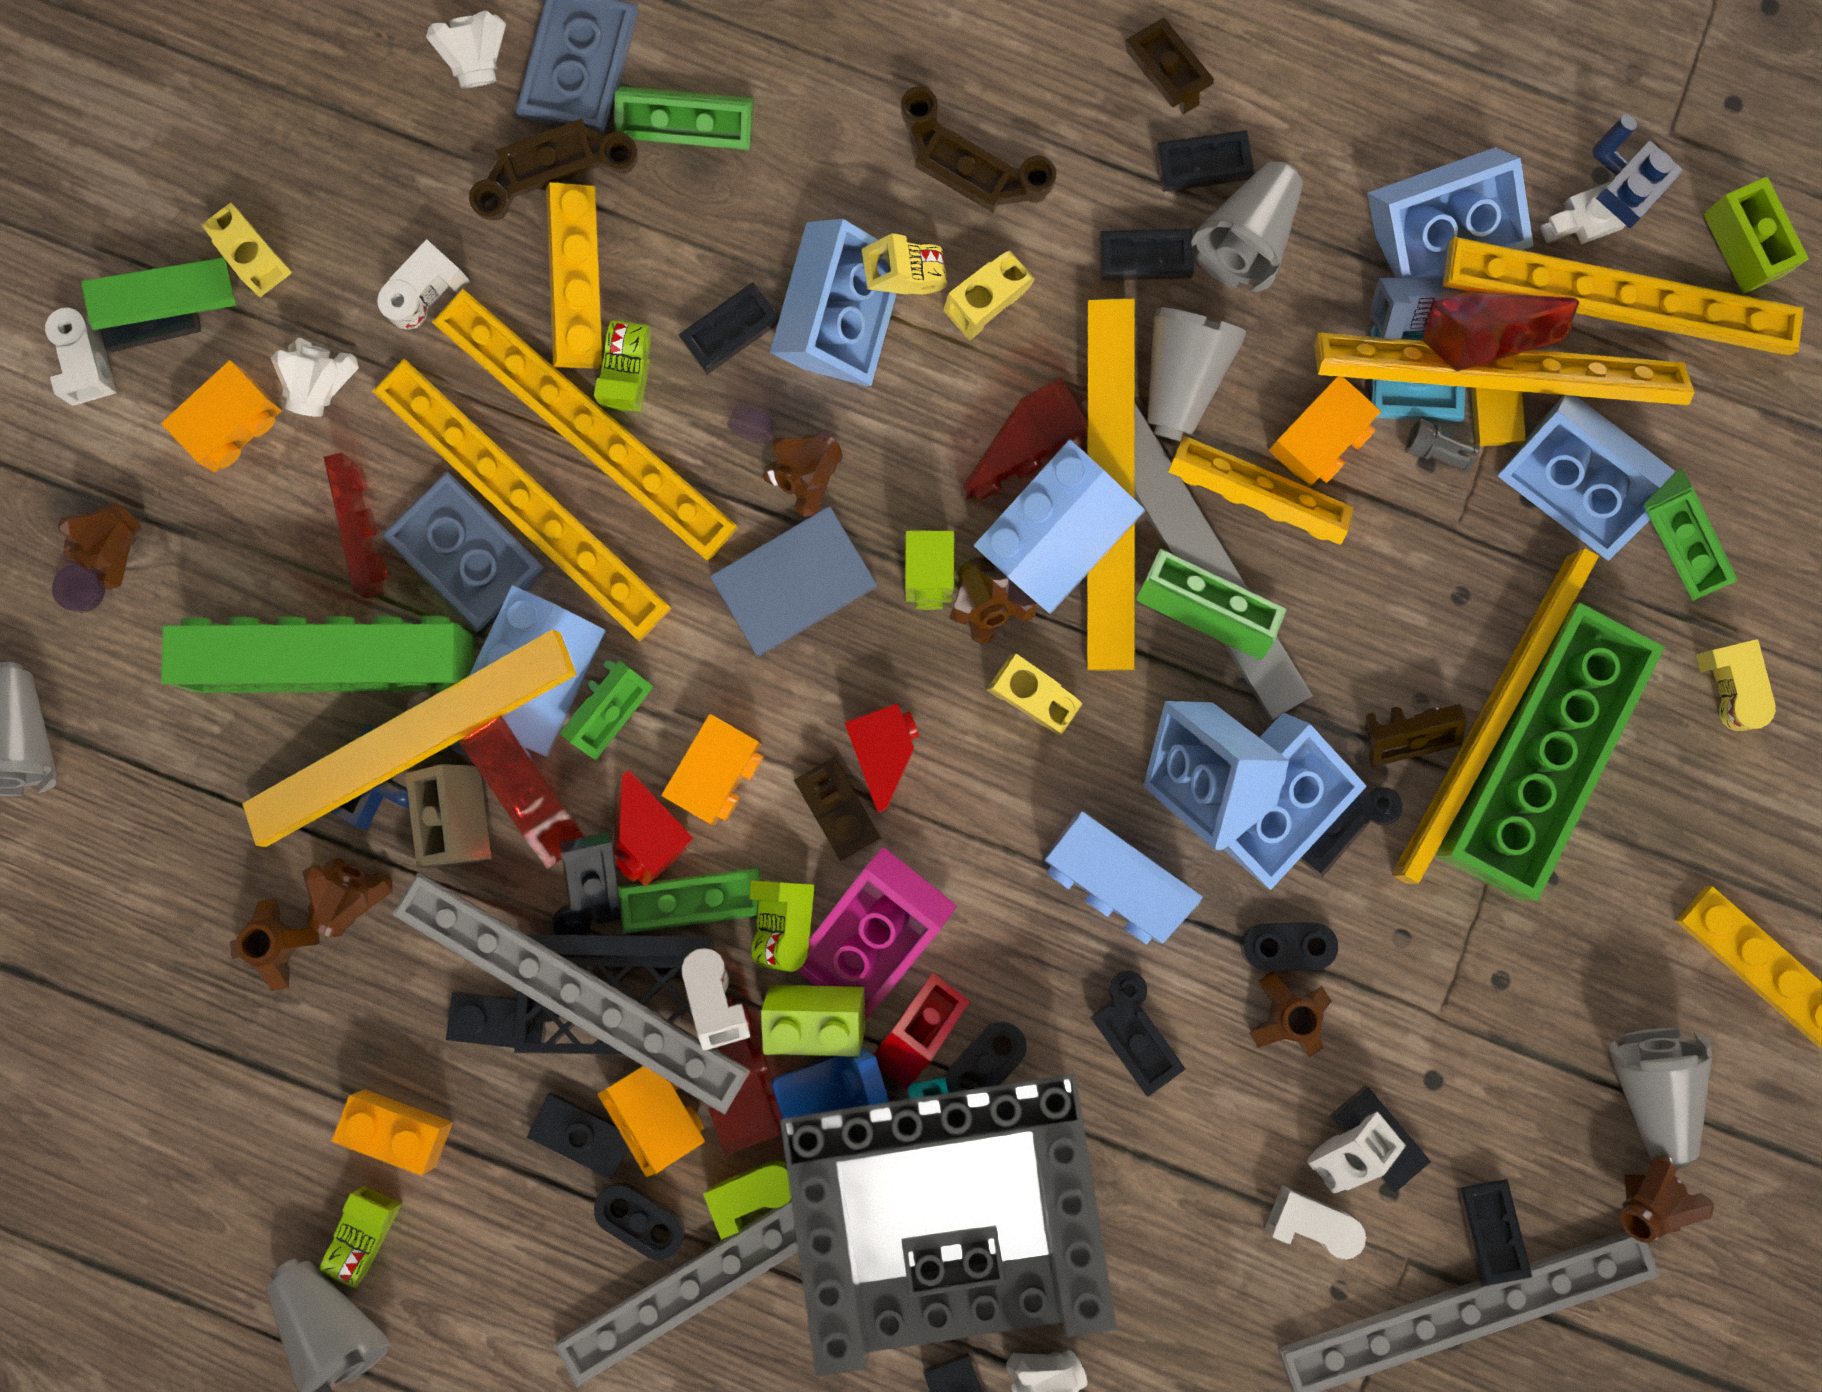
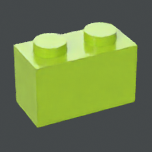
M1768 176L1724 195L1703 213L1743 295L1786 276L1809 260Z
M906 531V602H915L916 609L938 610L943 609V602H952L954 591V531Z
M770 985L761 1009L763 1054L860 1056L866 1030L864 987Z

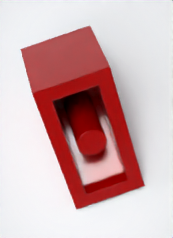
M898 703L844 723L878 814L887 811L914 752L912 740L920 737L911 712L901 713Z
M628 770L621 776L616 788L613 853L617 857L616 864L622 873L632 881L638 879L647 887L687 851L694 838L637 777Z
M932 973L873 1053L879 1070L907 1090L931 1062L970 1003V1000Z

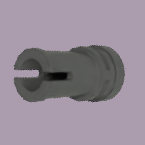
M1419 418L1415 422L1405 445V452L1408 454L1417 455L1427 460L1432 457L1458 467L1465 472L1471 470L1476 460L1463 456L1458 452L1468 456H1478L1480 450L1479 444L1471 443L1442 431V427L1432 424L1423 418Z

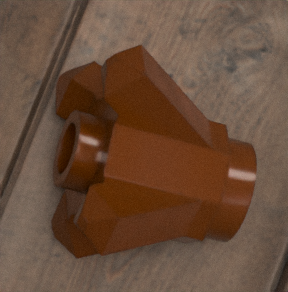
M819 431L815 435H806L803 438H774L773 451L777 460L765 466L763 473L765 482L773 486L779 485L788 494L794 493L797 497L794 507L801 516L808 517L817 514L830 476L836 471L837 464L843 458L839 444L830 434L824 431Z
M114 502L106 509L98 508L92 513L61 517L58 530L67 537L64 542L63 554L73 559L87 571L95 567L99 571L97 581L105 589L111 590L121 586L130 547L136 541L134 535L141 530L137 520L127 510Z
M986 557L968 560L958 569L957 576L959 580L956 585L958 594L949 619L965 625L967 620H969L972 640L979 644H987L994 637L993 628L1006 623L1009 616H1014L1021 622L1032 619L1035 616L1036 602L1009 582V578L1001 574V571Z
M334 858L326 862L324 871H322L320 865L312 866L302 871L310 900L307 908L310 915L307 922L313 930L329 937L342 936L345 930L353 925L357 917L393 892V880L389 875L377 872L372 877L365 878V873L360 868L345 863L341 858Z
M276 898L258 901L251 922L247 923L235 940L230 941L232 959L242 958L251 966L256 967L271 991L289 988L290 973L286 968V962L297 948L320 944L319 933L311 927L291 929L280 921L279 916L281 912Z
M1273 971L1260 979L1258 982L1272 1003L1268 1020L1249 1032L1258 1048L1287 1039L1298 1042L1309 1058L1322 1050L1324 1047L1319 1034L1324 1016L1323 1012L1331 1003V999L1324 988L1321 986L1302 996L1293 994Z
M1666 1155L1653 1158L1646 1176L1625 1175L1626 1200L1622 1203L1623 1211L1619 1215V1220L1624 1230L1631 1237L1643 1243H1650L1667 1233L1680 1231V1228L1712 1218L1714 1209L1712 1200L1702 1193L1688 1194L1683 1182L1675 1177L1677 1168L1673 1160Z

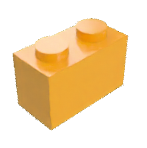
M229 360L160 424L198 464L216 473L219 469L232 465L241 455L240 449L253 437H259L268 432L275 423V417L283 410L244 370Z
M1338 376L1274 443L1269 452L1308 488L1319 478L1327 483L1346 463L1339 456L1350 445L1358 450L1376 432L1377 429L1370 423L1381 411L1344 377Z
M709 714L661 796L711 825L715 826L719 818L726 822L740 800V797L734 793L743 777L750 781L764 759V756L758 753L762 744Z
M641 1066L597 1095L645 1176L648 1177L668 1167L703 1144L705 1140L700 1133L704 1128L698 1114L691 1106L685 1107L676 1093L679 1087L647 1067Z
M364 1089L349 1095L331 1142L422 1176L436 1168L453 1122Z

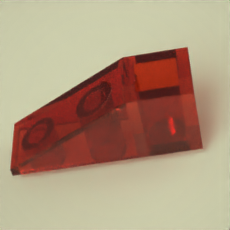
M1473 291L1434 301L1422 341L1456 372L1564 341L1572 328V321L1579 301L1576 298Z
M1062 377L1020 399L964 483L961 495L964 501L976 496L978 501L984 500L998 492L1002 488L1000 482L1016 474L1018 479L1034 473L1043 466L1040 460L1054 452L1058 453L1069 440L1078 447L1083 444L1081 438L1085 436L1089 425Z
M502 715L460 741L461 746L509 817L547 869L562 860L560 842L585 837L574 814Z
M734 995L727 997L728 1007L742 1004L748 1029H754L746 1003L737 1004ZM750 1037L717 1047V1050L751 1070L725 1114L709 1105L708 1110L725 1156L779 1136L782 1132L781 1115L774 1093L770 1095L764 1076L771 1074L766 1056L763 1054L761 1047L753 1048Z

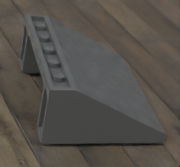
M1075 1074L780 1119L816 1377L866 1369L869 1352L1061 1323L1066 1337L1117 1330Z

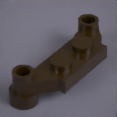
M917 86L910 88L904 93L901 99V116L911 134L918 154L915 160V168L992 213L997 205L1024 201L1032 203L1041 202L1052 191L1056 180V168L1047 157L1040 155L1029 157L1023 162L1021 168H1015L940 124L936 118L938 109L937 98L930 89ZM920 113V114H923L924 116L918 117V116H915V114ZM1038 181L1042 185H1033L1031 182Z
M581 118L496 149L498 161L487 179L478 181L473 185L469 193V202L472 209L481 218L500 220L506 216L508 207L515 197L547 186L549 182L555 183L599 166L620 174L630 172L637 163L638 149L634 140L628 134L612 132L606 135L586 128ZM619 151L628 153L627 158L621 162L613 160L614 155ZM498 198V204L495 208L486 209V203L489 199Z

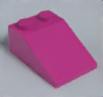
M883 847L809 939L806 961L797 972L814 986L864 987L866 1021L941 930L957 905Z

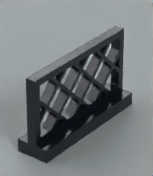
M527 935L583 970L599 968L609 978L610 982L608 985L613 988L617 987L623 994L635 1001L637 1000L620 982L635 968L647 969L659 982L637 1002L644 1006L664 987L681 1005L667 1019L672 1023H675L686 1011L692 1018L693 1014L689 999L685 1002L668 982L682 970L684 960L690 953L698 949L715 950V943L711 937ZM607 968L624 969L614 977ZM655 969L671 970L662 978ZM518 991L514 1053L625 1055L612 1046L604 1044L605 1042L597 1039L593 1044H582L570 1031L575 1024L570 1021L564 1024L552 1010L535 1001L537 1005L529 1011L530 997ZM543 1010L560 1029L545 1043H527L528 1023ZM566 1035L573 1043L556 1042Z

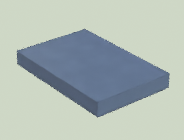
M545 0L516 108L518 117L557 127L582 118L586 128L607 135L615 106V91L621 83L639 14L637 4L620 0Z
M448 471L381 535L480 635L496 620L512 585L526 591L546 571Z
M830 506L710 576L757 657L767 653L877 588L875 580Z

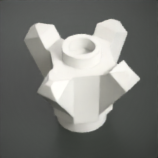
M486 10L473 16L450 20L451 28L446 23H432L429 26L426 38L451 67L453 76L458 77L460 88H471L496 82L494 70H497L496 60L506 23L499 16L492 15Z
M297 338L288 346V352L284 350L276 351L270 359L283 386L282 395L286 397L285 409L307 416H323L324 407L330 405L331 398L358 370L356 357L349 353H339L335 359L329 358V350L312 346L310 342L303 338Z
M1071 1350L1063 1353L1053 1352L1049 1355L1013 1353L1007 1361L1006 1369L1016 1382L1011 1385L1012 1392H1079V1390L1087 1386L1085 1371L1079 1359Z

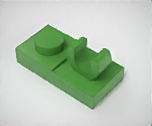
M620 660L617 664L612 661L604 663V667L610 673L600 685L593 680L588 683L589 688L594 693L591 697L588 696L559 733L567 741L595 760L654 687Z

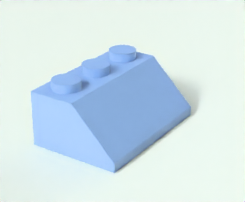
M1496 147L1367 193L1375 237L1395 278L1443 279L1448 242L1454 237L1518 250L1533 247L1521 158Z
M844 219L806 222L770 353L803 370L864 386L872 385L897 293L867 289L861 249L878 241V239ZM878 260L877 268L880 276L891 271L889 265L884 260Z
M1563 395L1527 436L1526 441L1520 445L1499 472L1498 477L1609 561L1651 520L1644 504L1676 471L1580 398Z
M1069 440L974 544V547L1051 614L1146 510L1106 471Z
M512 585L470 675L552 629L561 633L577 675L482 727L486 731L548 757L607 631L549 601Z
M1165 701L1143 787L1214 850H1224L1277 806L1282 785L1286 780L1289 760L1212 702Z
M1282 713L1260 736L1261 740L1289 760L1286 780L1282 785L1277 806L1223 850L1270 890L1367 787L1310 723L1286 713Z
M1084 812L1077 813L1071 818L1042 860L1050 866L1046 873L1049 877L1068 890L1073 884L1079 886L1089 894L1085 900L1087 904L1106 917H1109L1112 911L1128 921L1123 929L1145 945H1148L1151 939L1163 944L1203 898Z

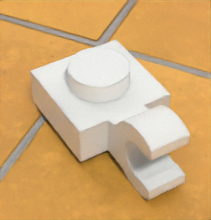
M1609 183L1574 195L1564 202L1563 205L1566 211L1551 216L1549 223L1540 226L1546 243H1551L1576 233L1582 245L1623 229L1626 225L1596 199Z

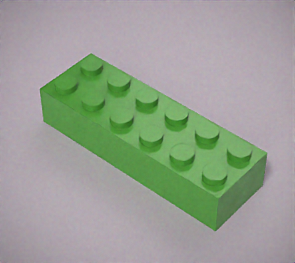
M1580 602L1572 605L1456 815L1436 857L1519 901H1538L1665 647Z
M331 616L325 617V625L307 623V619L302 617H278L277 625L259 623L258 618L231 617L229 618V625L211 624L212 620L208 618L185 617L181 618V626H163L161 684L195 693L441 692L470 675L475 664L476 636L462 629L460 623L450 622V617L423 616L421 617V624L403 623V618L394 616L373 617V624L355 623V618Z

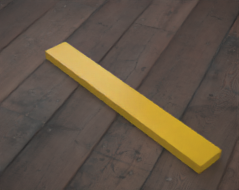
M1454 237L1448 242L1442 285L1443 287L1788 356L1797 353L1799 350L1803 307Z
M463 288L432 321L442 333L704 560L709 562L738 529L733 521Z
M1135 299L1088 300V456L1134 499ZM1135 523L1088 573V671H1135Z
M1317 333L1314 344L1318 375L1689 405L1695 393L1684 362L1406 339H1383L1381 337Z
M403 359L372 390L374 394L639 642L672 609L406 359Z
M1583 548L1566 556L1392 871V876L1406 884L1420 883L1599 555Z
M553 629L242 803L255 845L267 847L576 676L577 673L561 633Z

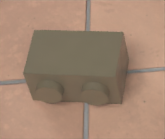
M441 764L405 773L417 868L458 867L492 859L480 766Z

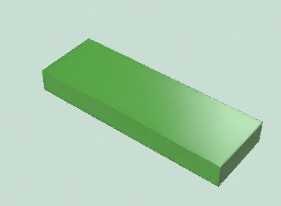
M224 257L81 281L88 320L93 330L237 306L228 264Z
M754 868L651 882L647 887L642 883L618 886L623 933L758 916L759 900H750L749 897L751 880L761 881L760 869Z

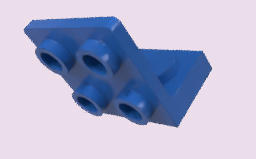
M861 1048L860 1056H830L771 1080L781 1119L889 1102L876 1057Z

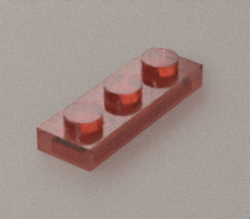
M342 452L324 456L353 592L366 599L384 595L382 581L387 580V571L381 554H375L372 536L377 535V526L372 511L369 508L365 509L362 492L367 491L364 471L360 464H355L354 461Z

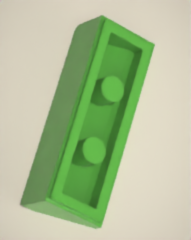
M620 87L615 91L614 132H624L632 137L633 140L749 150L754 114V98Z
M1683 468L1679 469L1649 498L1644 507L1692 600H1696L1734 583L1738 579Z
M1162 549L1158 551L1136 597L1138 602L1260 660L1265 657L1273 645L1287 610Z

